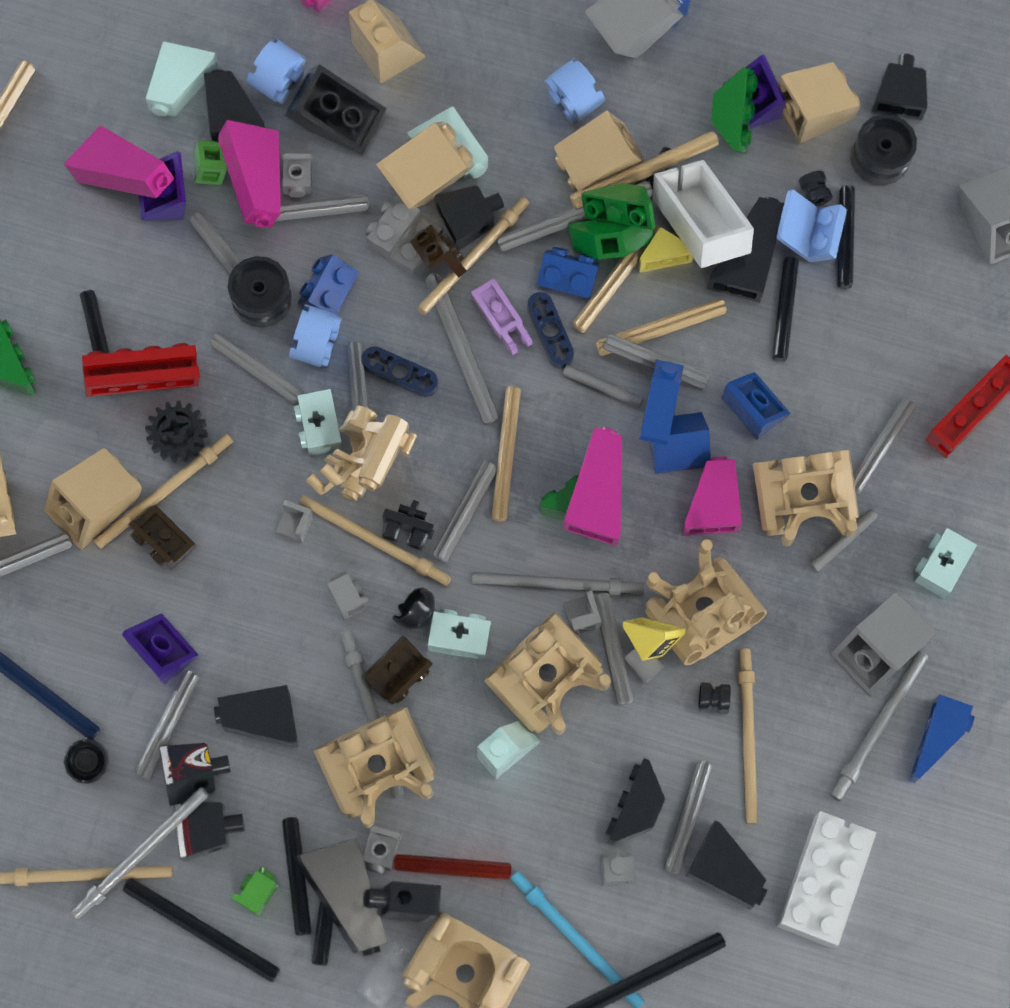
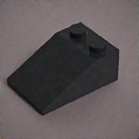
M319 64L308 71L285 116L306 130L362 155L387 108Z

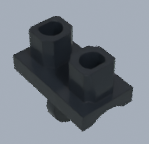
M413 500L410 507L400 504L398 512L385 508L382 515V538L397 542L400 531L404 530L410 532L407 546L421 551L427 539H432L434 524L425 522L427 513L418 510L419 501Z

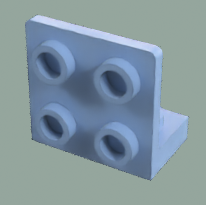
M788 190L778 228L777 240L810 263L836 259L847 209L841 204L818 208L795 190Z

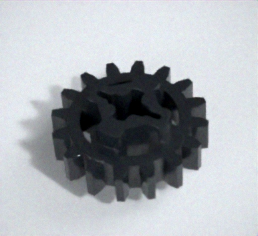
M177 400L175 407H171L170 403L166 402L165 410L157 407L155 409L158 415L156 417H148L152 425L145 426L146 432L150 434L146 437L148 444H153L151 449L154 454L160 452L162 460L171 456L172 462L176 463L178 457L182 456L186 462L188 461L187 454L198 455L196 451L197 446L204 448L205 444L201 438L208 437L207 430L202 428L206 427L207 424L205 419H200L202 414L199 409L193 412L192 404L188 403L183 408L181 401ZM177 415L185 416V417H187V419H182V418L178 417ZM179 428L180 434L174 435V429ZM193 436L192 440L187 444L190 437ZM171 444V445L175 446L176 448H170V447H167V446H165V445Z

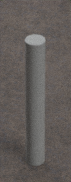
M566 365L562 375L637 408L640 407L643 398L569 365Z
M870 509L857 521L858 528L854 536L845 537L841 535L810 563V567L815 572H819L878 518V514Z

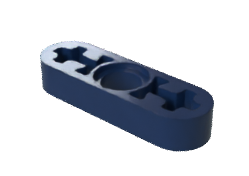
M544 292L534 293L528 300L527 309L550 364L555 368L563 369L573 361V347L551 297ZM537 301H540L541 304H546L544 309L546 317L543 319L540 309L535 308ZM547 324H553L558 328L559 332L557 335L549 337L543 333L542 329ZM559 342L562 353L567 352L565 360H561L560 357H554L557 353L555 343Z
M377 346L369 347L364 351L362 362L364 369L368 373L421 397H430L437 391L438 379L432 370ZM378 355L381 363L388 364L387 372H384V365L380 363H375L372 366L369 357L375 358ZM398 365L405 366L408 369V374L404 378H396L392 374L393 368ZM413 371L416 372V378L421 381L429 378L432 386L426 385L425 388H421L420 381L413 379L412 384H410Z

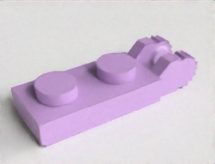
M494 278L470 291V296L497 337L502 339L503 344L512 356L518 353L515 342L509 336V333L512 331H517L525 346L528 347L533 344L531 337L523 326L522 319Z

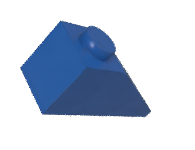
M656 359L640 440L663 445L668 444L684 365Z
M940 694L933 700L909 778L910 782L915 783L965 732H970L975 716L971 715L972 705Z

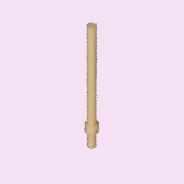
M521 197L510 209H506L499 216V221L464 257L465 259L461 263L466 270L477 261L498 236L507 228L510 229L518 221V216L530 204L525 197ZM451 271L417 307V310L422 315H426L461 276L458 278Z
M226 433L210 447L208 445L198 452L200 454L198 457L93 540L95 544L102 549L129 527L128 524L132 520L134 522L137 521L203 466L212 464L218 459L217 455L234 442L232 438Z
M303 495L300 499L299 505L311 509L313 513L416 569L415 573L424 578L429 576L445 586L449 584L452 576L434 567L433 562L426 558L420 559L306 495Z
M740 649V672H737L738 685H741L746 824H758L752 685L755 684V672L752 671L751 649Z
M173 866L134 867L122 879L173 877ZM16 868L13 872H0V884H15L17 887L29 886V883L104 880L115 868L29 871V868Z

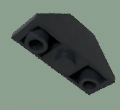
M644 758L641 765L635 763L629 776V780L633 781L632 787L629 792L623 791L617 807L622 808L618 819L612 817L606 830V834L610 835L608 843L611 845L651 831L656 823L665 797L648 759Z

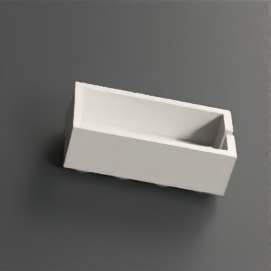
M704 160L681 166L680 189L678 192L679 170L677 168L654 174L652 199L700 268L751 253L753 226Z
M820 811L813 819L776 927L833 949L840 943L877 832L853 823L844 827L845 820Z

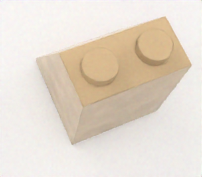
M369 0L349 12L352 44L380 84L425 58L424 52L399 17L375 0Z
M834 62L787 73L780 77L779 87L786 99L782 116L799 144L856 118L860 107V100L854 91L851 92L847 85L845 74L841 69H837Z
M608 110L553 146L557 153L555 160L563 171L566 169L570 178L567 180L574 192L646 161L624 122Z
M443 121L434 122L376 164L408 209L427 205L435 196L441 194L475 166L471 161L473 159L472 154L465 146H461L455 139L456 133L448 123L444 124Z
M104 447L52 480L43 511L82 550L137 503L142 486L134 475H130L121 465L119 459L115 455H111Z

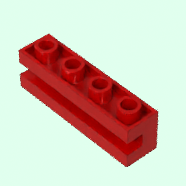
M178 343L169 348L148 346L144 350L136 351L123 348L115 353L92 351L87 355H82L85 396L93 397L199 386L200 373L196 362V345L189 346L186 343Z
M1007 354L958 402L926 437L925 441L945 459L1010 394V357Z

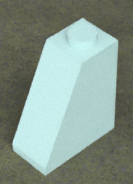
M163 41L146 95L149 111L162 117L167 115L175 117L205 84L204 74L217 70L216 54Z
M453 106L407 132L408 142L434 122L443 121L444 124L448 123L456 133L455 139L461 146H465L472 154L473 159L471 161L475 165L460 179L463 181H467L470 178L476 179L483 175L488 168L487 154Z
M519 720L500 727L477 746V759L497 780L537 746L540 741Z

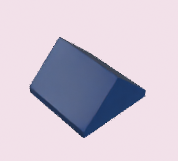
M756 372L730 381L725 386L722 400L757 440L791 414Z
M702 412L673 416L667 445L650 442L655 474L704 468L706 462L711 459L710 430Z

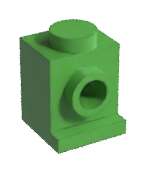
M198 140L194 150V183L222 185L227 166L219 142Z
M260 867L253 876L248 874L239 888L242 890L240 896L234 893L231 898L257 916H260L279 886L273 881L276 876L265 868Z

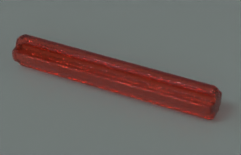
M396 854L394 858V869L396 871L505 880L511 877L512 866L510 863L406 854Z

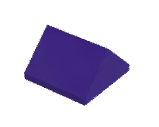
M761 55L745 67L754 70V75L757 76V88L752 94V103H754L755 111L753 119H750L749 129L780 119L786 104V99L766 56Z
M176 151L160 158L175 179L157 198L139 195L141 220L184 219L186 197L181 152Z
M162 613L123 631L121 634L164 685L198 657L196 651Z

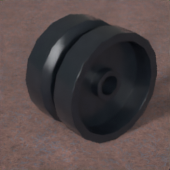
M882 114L871 117L862 125L852 148L851 162L855 171L862 179L872 184L887 185L898 181L905 175L917 150V138L913 128L905 120L895 115Z
M261 256L247 258L237 264L229 275L228 292L234 312L241 321L251 326L267 327L278 323L286 316L291 307L292 293L287 273L277 261Z

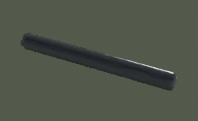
M129 878L123 887L124 893L264 979L273 982L278 976L280 969L145 885L133 878Z
M717 932L566 1008H604L723 949L726 946L725 939L720 932Z

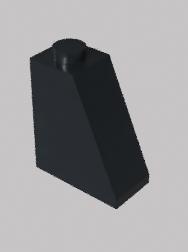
M214 70L211 73L204 74L212 141L219 142L218 134L226 120L265 128L264 121L232 71Z
M287 685L217 698L219 706L214 707L216 724H222L224 731L291 748L299 747L290 691Z
M715 820L686 877L749 910L755 904L760 906L767 893V889L763 888L766 882L765 877L723 825Z

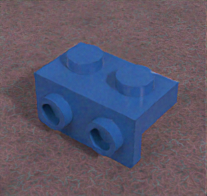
M552 247V250L547 249L544 253L536 285L590 299L600 263L594 262L595 258L579 254L578 257L568 255V250Z
M334 254L316 260L312 267L313 274L310 280L306 281L299 291L301 297L297 303L301 306L307 304L337 314L359 272Z

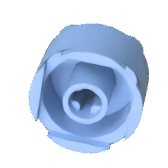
M274 38V42L270 41L254 62V65L257 66L254 74L249 72L247 84L272 101L283 104L290 94L288 88L293 82L298 84L304 76L305 70L303 66L306 59L279 39Z
M574 58L549 75L544 81L549 89L547 92L549 98L555 105L561 103L565 108L563 113L571 124L579 122L605 103L601 89L598 92L595 91L594 83L596 81L581 62L578 60L575 62Z
M305 304L294 334L293 348H290L289 358L320 368L322 366L328 367L334 345L330 343V340L336 341L342 318L337 317L335 313Z

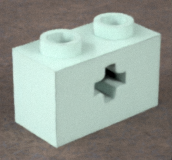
M331 389L297 395L299 405L294 406L297 422H303L304 431L299 432L302 449L308 448L310 457L331 453L336 449L343 450ZM314 420H320L321 427L315 428Z
M948 528L941 535L936 533L928 546L932 550L928 559L922 557L915 569V572L919 573L915 583L945 599L952 591L977 545ZM941 558L946 559L945 566L940 565Z
M441 609L440 612L434 611L428 640V651L485 661L491 621L486 620L485 616L479 614H469V617L458 616V612L454 610ZM458 628L464 629L461 639L456 638Z

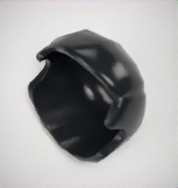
M423 587L414 589L407 596L404 603L398 605L401 615H394L392 618L396 623L410 630L424 627L431 620L435 609V599L432 592Z
M81 739L74 742L66 750L63 762L66 773L78 783L89 784L98 781L107 772L110 761L108 751L101 743L92 739Z

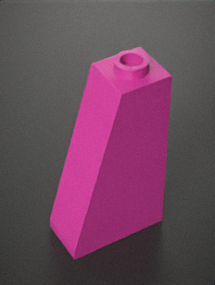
M226 120L218 134V141L244 221L258 227L272 228L281 214L279 131Z
M101 125L64 163L73 178L79 183L157 198L175 179L163 161Z
M608 427L594 428L562 530L617 547L621 535L622 436L618 435L615 430Z

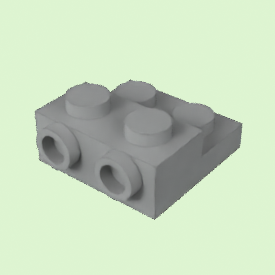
M396 196L393 201L387 200L380 212L383 216L378 223L372 221L365 233L368 236L367 247L414 274L423 260L410 241L415 238L418 232L426 229L429 225H432L440 235L443 232V227L421 215L419 208L408 209L402 199Z

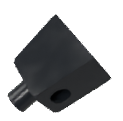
M901 54L899 55L898 64H888L871 112L922 121L928 106L926 70L914 67L915 57L913 55Z
M476 185L435 196V208L458 250H461L490 231L494 226L492 212L504 208L503 200L498 192L484 198L480 188Z

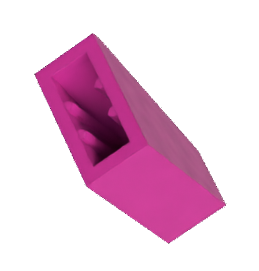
M717 456L706 462L682 529V536L739 532L742 526L735 459L727 460L725 456Z

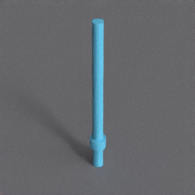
M519 871L510 878L526 895L525 899L532 907L536 905L612 985L623 980L608 962L544 897L545 893L538 886L534 887ZM637 992L625 997L634 1008H639L645 1002Z

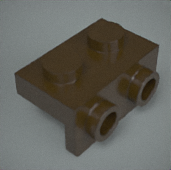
M432 225L418 232L415 238L410 241L429 270H433L442 261H445L458 278L467 272L461 263L465 258L455 247V244L446 233L441 236Z
M157 505L152 507L138 522L135 523L132 520L128 524L132 530L131 538L140 547L146 544L152 550L149 555L161 567L166 564L172 570L196 547V544Z
M402 636L361 677L385 702L393 705L395 702H401L408 695V689L415 682L422 681L429 674L428 669L433 663L425 658L405 636Z

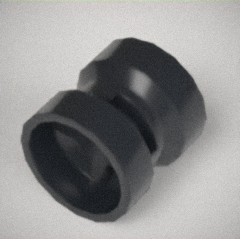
M824 171L810 172L798 180L801 190L806 193L804 198L815 206L819 207L832 200L831 190L825 185L827 179Z
M701 682L698 710L708 712L713 707L719 713L728 714L731 700V685L721 684L713 689L711 683Z

